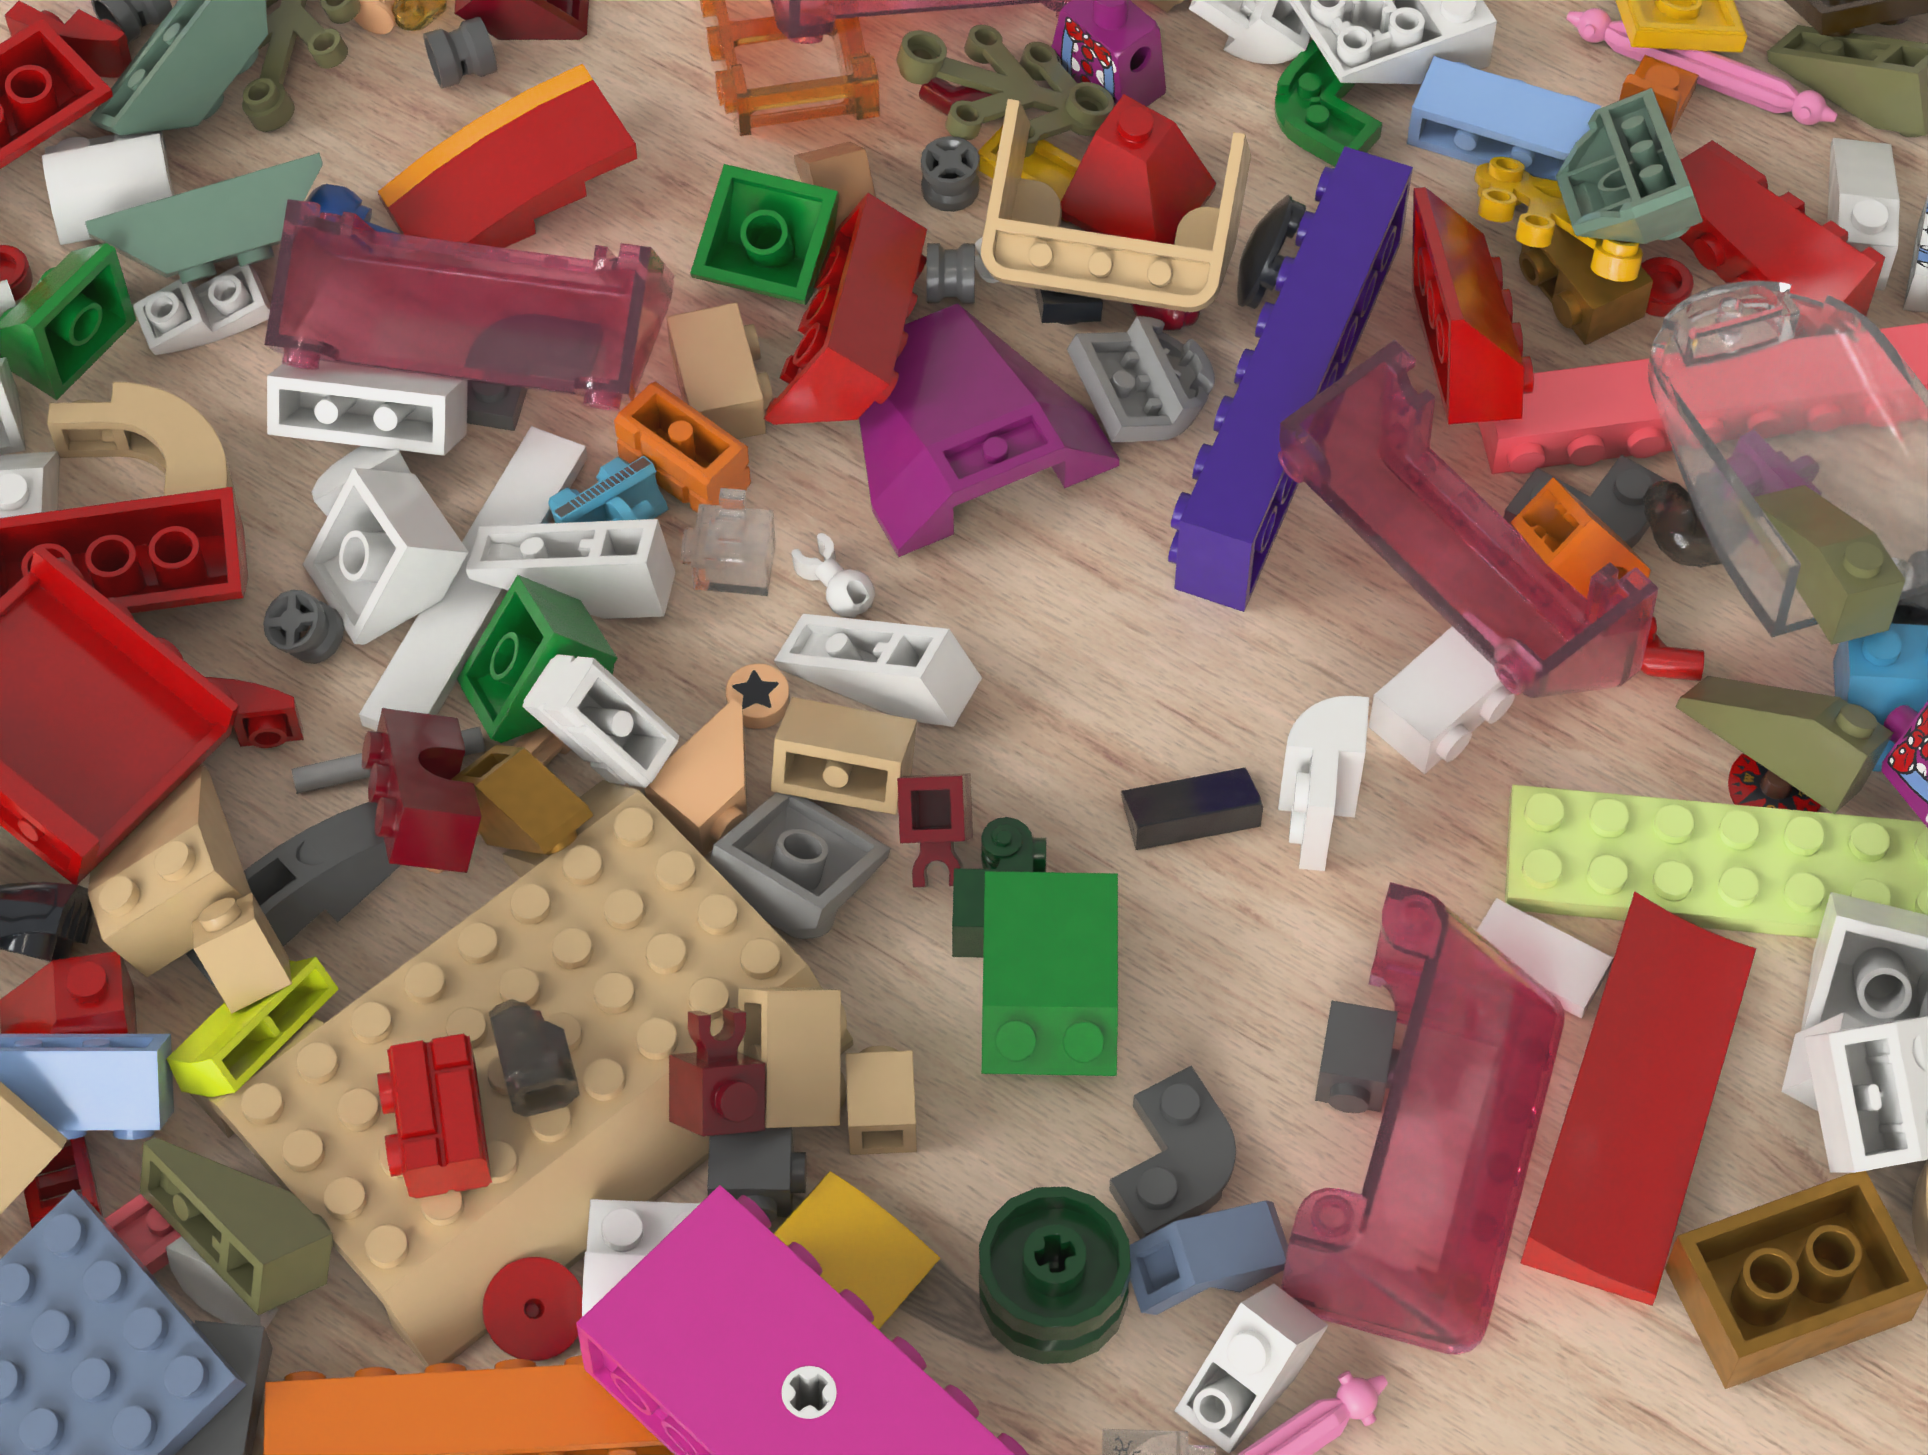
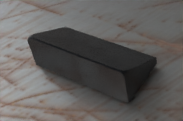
M1246 767L1121 791V798L1135 850L1261 827L1263 804Z

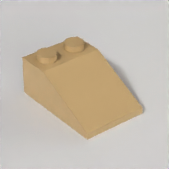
M200 765L90 872L88 896L102 941L145 977L151 976L193 949L192 921L198 919L200 913L206 907L224 898H234L237 900L251 893L209 770Z

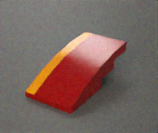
M582 63L524 91L475 119L421 156L378 191V195L429 280H432L535 235L534 219L587 196L585 181L638 159L636 143Z

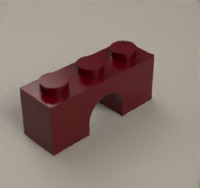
M382 708L377 731H367L362 749V768L371 772L368 799L369 802L377 803L376 836L384 837L389 864L468 872L482 816L474 783L451 780L460 773L465 754V746L458 718Z

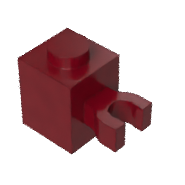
M971 773L912 775L897 778L900 844L920 843V854L912 869L913 888L928 886L927 868L933 861H941L947 865L950 872L949 886H953L954 868L964 869L960 858L954 850V842L967 841L973 838Z
M723 1008V1028L715 1036H712L710 1032V1014L700 1010L688 1011V1032L696 1045V1052L669 1055V1122L702 1137L765 1131V1063L737 1052L746 1032V1012L737 1008Z

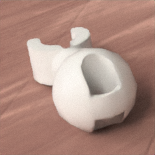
M824 533L817 535L819 553L824 556V562L818 558L805 557L799 549L792 550L793 566L797 575L811 581L820 580L827 587L826 600L833 612L841 617L855 618L856 615L862 614L872 607L875 589L871 580L859 570H844L836 562L834 543L829 536Z

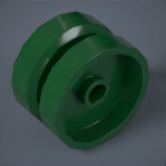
M1036 1187L1010 1198L989 1219L979 1243L980 1312L992 1336L1013 1354L1040 1364L1072 1363L1098 1352L1117 1333L1128 1306V1285L1131 1272L1129 1238L1117 1215L1095 1196L1069 1187Z

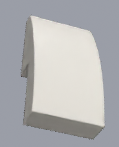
M238 264L196 288L191 283L182 284L181 279L132 304L149 349L154 355L173 353L209 344L235 335L275 316L258 274L251 265L240 267Z

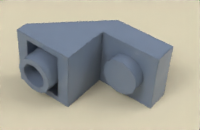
M1267 1200L1174 1221L1130 1245V1280L1141 1313L1158 1315L1210 1287L1240 1293L1294 1265L1275 1205L1272 1201Z

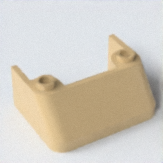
M1008 99L981 244V258L991 276L1009 285L1184 312L1200 311L1214 302L1222 286L1237 240L1251 161V153L1245 134L1233 132L1220 208L1199 207L1188 212L1178 225L1174 245L1061 228L1062 207L1056 192L1043 182L1021 178L1031 123L1021 102Z

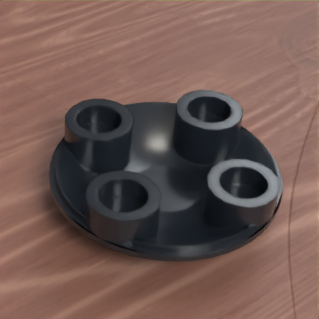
M1286 195L1268 211L1255 226L1246 243L1240 259L1237 282L1238 305L1241 307L1246 305L1256 309L1266 289L1272 291L1276 285L1278 273L1285 258L1278 253L1286 237L1293 238L1306 211V205L1292 200L1290 195Z

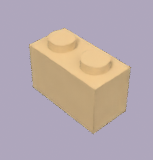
M738 303L666 316L670 354L682 400L736 439L766 434L764 409L768 408L770 401L773 399L772 388L767 372L756 373L753 361L761 359L757 332L754 324L743 325Z
M792 697L774 739L771 792L896 815L898 812L897 778L911 776L917 720Z
M814 987L738 988V1009L746 1012V1032L739 1044L738 1052L765 1063V1128L840 1126V1109L843 1107L846 1099V1081L843 1073L840 1071L841 1041L845 1036L847 1028L846 1012L841 1004V990Z

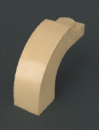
M113 382L111 402L81 399L72 403H49L47 425L60 458L131 457L146 461L156 466L165 474L163 496L233 487L235 494L225 453L215 430L197 409L172 393L144 384Z

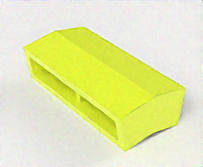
M315 956L299 961L289 960L291 985L232 1014L224 1002L173 1051L166 1060L181 1092L211 1098L237 1092L339 990L318 958Z

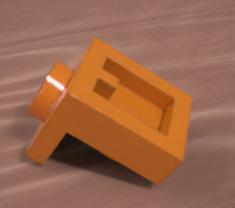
M1644 55L1635 74L1627 75L1622 85L1619 101L1652 88L1671 135L1695 91L1699 75Z

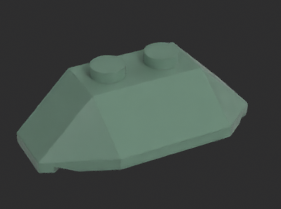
M178 0L112 86L113 97L102 103L101 106L99 105L89 120L97 127L121 136L198 126L202 120L208 119L220 108L224 100L223 93L234 78L248 70L257 59L259 54L258 47L268 35L266 0Z
M1650 88L1595 110L1588 122L1590 130L1575 143L1556 174L1575 235L1647 244L1657 239L1671 240L1686 233L1691 226L1703 222L1692 188L1653 89Z
M316 153L85 221L89 238L101 244L108 243L116 249V252L166 278L179 274L182 284L194 282L217 274L214 263L237 257L240 267L275 257L272 246L283 242L323 162L320 153Z

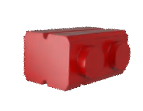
M463 1033L433 1038L428 1043L421 1040L391 1045L387 1049L390 1072L377 1074L382 1112L384 1115L395 1113L398 1134L385 1136L386 1154L391 1177L403 1175L409 1197L415 1199L446 1194L448 1190L458 1192L488 1187L492 1183L476 1062L470 1036Z

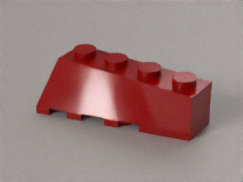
M1713 140L1681 159L1703 222L1691 226L1679 238L1694 252L1697 260L1703 267L1713 270L1734 291L1742 305L1753 309L1774 329L1780 341L1859 332L1863 329L1885 256L1870 246L1860 252L1846 243L1848 241V231L1831 220L1822 226L1805 214V202L1789 191L1784 195L1777 196L1768 190L1765 175Z
M870 193L865 195L838 226L814 286L819 291L813 298L807 311L804 312L797 330L804 334V337L800 341L794 356L790 355L786 359L779 377L789 385L777 398L775 397L770 401L764 416L765 420L773 425L858 420L874 401L878 404L886 401L899 378V373L894 370L896 359L903 351L908 340V333L903 330L905 321L913 311L918 299V295L913 292L914 283L922 273L927 261V257L922 254L927 234L925 227Z

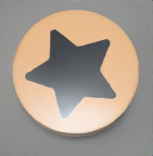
M759 663L746 665L735 671L729 678L726 685V702L728 704L734 699L742 706L744 727L751 729L768 728L780 722L786 713L790 703L788 682L778 669L770 665Z

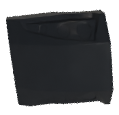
M53 882L0 885L1 950L51 962L52 960L69 958L74 942L88 944L94 922V912L88 896V888L80 885Z

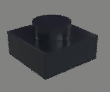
M1035 289L1042 323L1073 325L1079 322H1101L1102 299Z

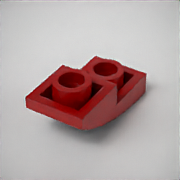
M18 1L5 14L11 37L40 18H43L99 77L119 78L132 61L127 36L118 25L108 19L99 20L78 9L64 24L52 12L47 10L40 12L21 1Z
M212 677L221 682L229 690L233 700L239 704L234 729L240 747L274 748L285 742L304 740L303 727L293 696L256 683Z

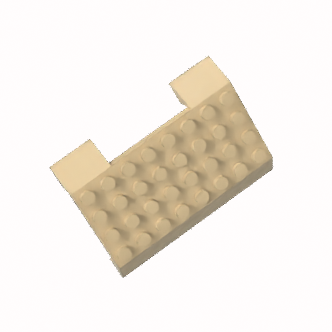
M606 780L599 782L579 797L588 805L594 816L576 829L578 836L569 846L551 855L514 849L507 850L502 854L503 860L520 879L326 1023L311 1017L237 1092L212 1098L189 1093L228 1138L236 1134L283 1189L292 1192L313 1214L320 1215L326 1221L333 1233V1247L385 1305L391 1327L426 1367L433 1364L450 1363L488 1333L483 1321V1298L490 1281L503 1267L518 1259L542 1257L556 1261L569 1269L585 1256L587 1251L590 1199L654 1202L709 1159L710 1136L702 1137L669 1122V1055L696 1052V1045L688 1032V1011L700 1010L710 1014V1032L712 1036H715L723 1028V1008L738 1009V988H822L809 965L640 790L609 783ZM847 1028L845 1036L841 1041V1054L853 1046V1038ZM464 1033L470 1036L476 1062L492 1183L488 1187L458 1192L448 1190L446 1194L415 1199L409 1197L403 1175L394 1177L390 1175L385 1136L398 1134L395 1113L384 1115L382 1112L377 1074L390 1072L387 1049L391 1045L421 1040L428 1043L433 1038Z

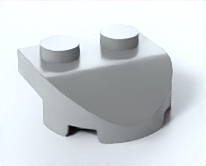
M1137 316L1127 332L1076 333L1067 348L1112 443L1161 441L1172 439L1182 434L1198 416L1215 384L1213 367L1203 349L1193 339H1189L1185 344H1182L1175 338L1162 332L1165 323L1159 319Z

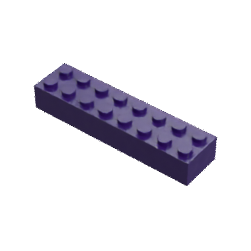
M1344 146L1335 169L1328 166L1324 168L1315 194V201L1320 203L1315 213L1309 211L1304 213L1297 231L1295 245L1300 247L1295 258L1286 256L1280 267L1275 291L1280 292L1275 304L1266 302L1259 315L1255 337L1260 339L1255 351L1246 348L1239 360L1234 383L1239 385L1234 398L1225 395L1219 405L1213 430L1218 432L1213 446L1204 443L1200 448L1192 474V479L1197 480L1192 494L1182 492L1177 500L1171 519V528L1177 529L1168 555V562L1176 564L1174 589L1245 612L1402 242L1413 167Z

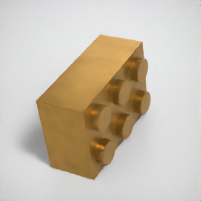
M1866 1171L1849 1173L1680 1234L1676 1237L1665 1267L1725 1389L1912 1321L1928 1291L1925 1280Z

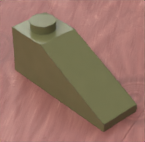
M1797 25L1767 51L1768 62L1873 128L1896 131L1905 137H1919L1928 134V43L1858 33L1831 37L1821 35L1813 27Z
M1806 485L1748 498L1746 508L1831 645L1889 630L1906 580L1875 532Z
M1713 676L1705 677L1682 695L1675 706L1834 814L1862 790L1894 734L1878 723L1870 711L1859 705L1849 704L1840 697Z
M154 1137L143 1142L140 1194L258 1316L327 1284L330 1254L333 1248V1233L326 1221L320 1215L313 1214L292 1192Z

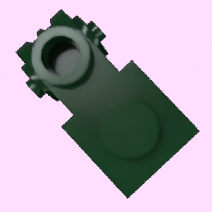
M1009 817L997 818L989 822L983 829L981 836V862L983 869L954 868L952 957L983 958L985 871L1046 872V838L1033 837L1029 828L1018 819Z

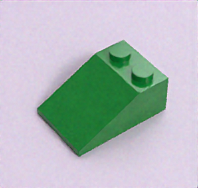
M985 871L981 1074L1117 1076L1118 873Z

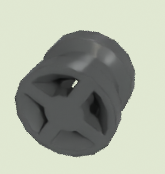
M946 136L937 138L929 143L921 156V170L923 173L921 191L924 199L932 207L950 212L963 210L973 204L979 193V155L977 149L969 141L960 137Z
M927 243V303H939L944 297H957L962 303H975V243H963L958 249H944L940 243Z
M290 590L281 593L271 602L263 623L265 636L270 644L286 653H290V655L304 663L311 664L320 663L331 657L340 646L344 633L343 619L338 611L326 603L318 601V599L303 590ZM309 626H311L308 633L305 636L300 637L301 632L307 631Z

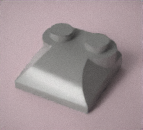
M775 793L714 844L709 863L765 921L791 937L808 939L821 937L831 930L837 910L888 858L891 848L807 798Z

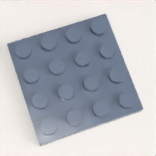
M74 1189L0 1259V1455H175L247 1385L87 1198Z

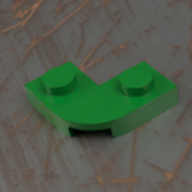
M1313 39L1308 44L1306 50L1300 52L1284 70L1277 83L1274 111L1282 132L1293 143L1334 167L1344 146L1367 153L1381 137L1382 122L1342 100L1356 83H1340Z

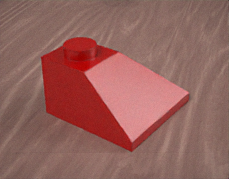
M1123 94L1094 134L1061 200V218L1087 232L1174 245L1177 228L1182 218L1188 212L1203 207L1214 192L1217 183L1174 121Z
M113 951L52 960L0 999L1 1034H137L134 985L123 957Z

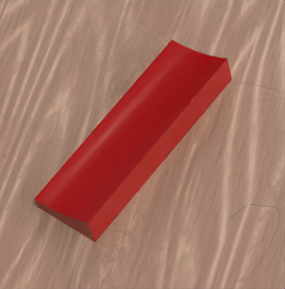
M1634 891L1520 1264L1653 1306L1757 948L1735 942L1696 926Z

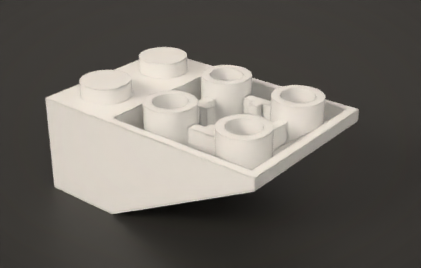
M1288 0L1340 83L1422 84L1434 56L1453 62L1465 63L1476 69H1483L1490 65L1497 20L1483 0Z
M1928 1015L1804 1037L1830 1173H1855L1928 1159Z

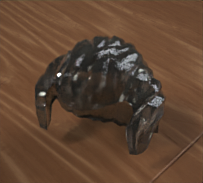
M1724 472L1704 474L1699 478L1691 492L1686 491L1678 483L1667 480L1658 481L1647 489L1643 497L1645 504L1644 513L1651 526L1658 547L1673 561L1681 565L1697 566L1699 568L1719 565L1740 556L1751 544V541L1754 540L1753 518L1743 503L1728 500L1723 494L1722 488L1730 482Z

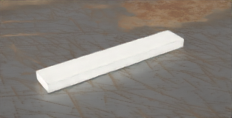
M530 427L462 541L468 554L459 572L456 574L443 600L418 614L360 711L359 717L362 726L377 731L382 708L431 715L438 714L457 682L458 675L508 590L468 578L466 567L479 526L550 523L553 515L548 504L549 498L563 489L572 486L588 458L586 446L536 427Z

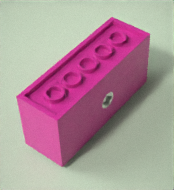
M721 1185L704 1199L576 1323L584 1370L674 1455H1029L1009 1435L1001 1433L996 1438L976 1419L979 1416L978 1409L961 1390L951 1384H948L943 1389L923 1371L927 1367L924 1359L906 1340L896 1336L890 1341L871 1323L874 1321L871 1310L856 1294L848 1289H843L838 1293L820 1277L823 1270L808 1250L797 1242H792L787 1246L769 1230L771 1222L768 1216L753 1200L745 1195H741L736 1200Z

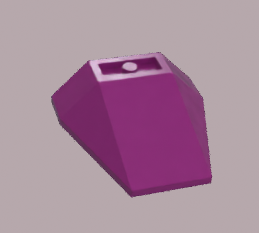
M958 303L904 325L903 330L908 333V340L895 362L894 370L899 373L896 386L885 402L878 404L874 401L859 417L872 512L898 557L954 535L953 507L1049 467L1053 468L1063 487L1067 488L1118 467L1120 461L1092 413Z

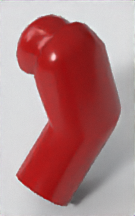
M1635 611L1624 618V629L1620 630L1618 634L1620 648L1644 674L1652 677L1701 681L1704 669V650L1667 647L1659 636L1655 634L1657 631L1656 618L1650 613Z

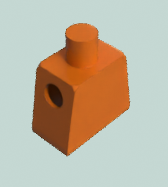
M1554 477L1510 522L1553 571L1605 615L1614 614L1620 607L1628 614L1635 611L1644 612L1653 602L1656 596V588L1647 581L1651 569L1619 535Z

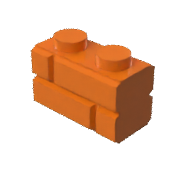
M656 381L650 383L614 419L616 436L619 438L617 440L619 457L629 463L642 456L648 458L654 464L657 484L682 503H690V508L709 522L715 521L751 484L750 467L747 466L749 463L748 446Z

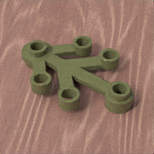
M266 0V9L278 0ZM282 0L280 7L267 16L268 35L258 47L260 50L269 43L260 78L246 86L242 102L245 114L259 131L269 132L277 130L284 126L293 116L295 106L283 87L297 36L308 46L309 52L321 68L336 67L348 55V47L339 32L331 28L324 29L305 10L307 0ZM320 0L325 13L336 24L349 22L360 11L359 0Z
M988 25L972 27L969 31L964 51L975 62L989 63L996 71L993 72L946 57V45L941 38L933 33L916 30L907 33L903 37L896 61L900 74L907 81L922 85L929 83L937 77L992 94L973 102L962 100L952 104L945 126L953 137H960L965 140L975 139L983 123L1005 116L1008 99L1019 100L1024 110L1034 107L1049 112L1029 120L1031 125L1025 157H1029L1034 153L1038 141L1070 130L1078 135L1094 136L1114 108L1112 95L1102 86L1091 82L1076 83L1057 60L1056 51L1048 44L1042 42L1027 44L1021 60L1018 62L1002 43V36L995 28ZM1034 80H1046L1053 90L1038 86Z

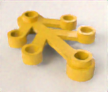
M1494 157L1489 163L1481 164L1476 168L1474 180L1479 185L1477 194L1480 197L1477 211L1479 216L1493 222H1509L1513 219L1515 206L1523 203L1528 206L1527 213L1521 214L1519 217L1515 235L1518 242L1530 247H1548L1551 244L1556 224L1594 249L1590 268L1598 276L1621 282L1632 281L1638 277L1643 257V251L1639 247L1640 243L1576 236L1557 181L1532 176L1524 170L1525 166L1523 163L1508 157Z

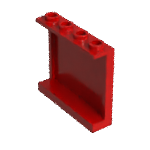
M41 545L33 552L30 571L0 598V826L70 883L78 885L231 735L239 704L233 700L231 693L221 682L212 677L205 678L185 662L180 651L170 641L161 637L155 638L134 621L131 612L124 604L117 599L104 597L88 584L80 570L73 563L64 558H56Z

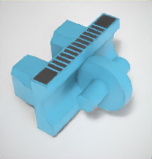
M645 456L632 463L617 457L600 468L596 476L598 483L582 493L567 487L550 497L548 501L555 523L654 519L669 509L658 487L654 464Z

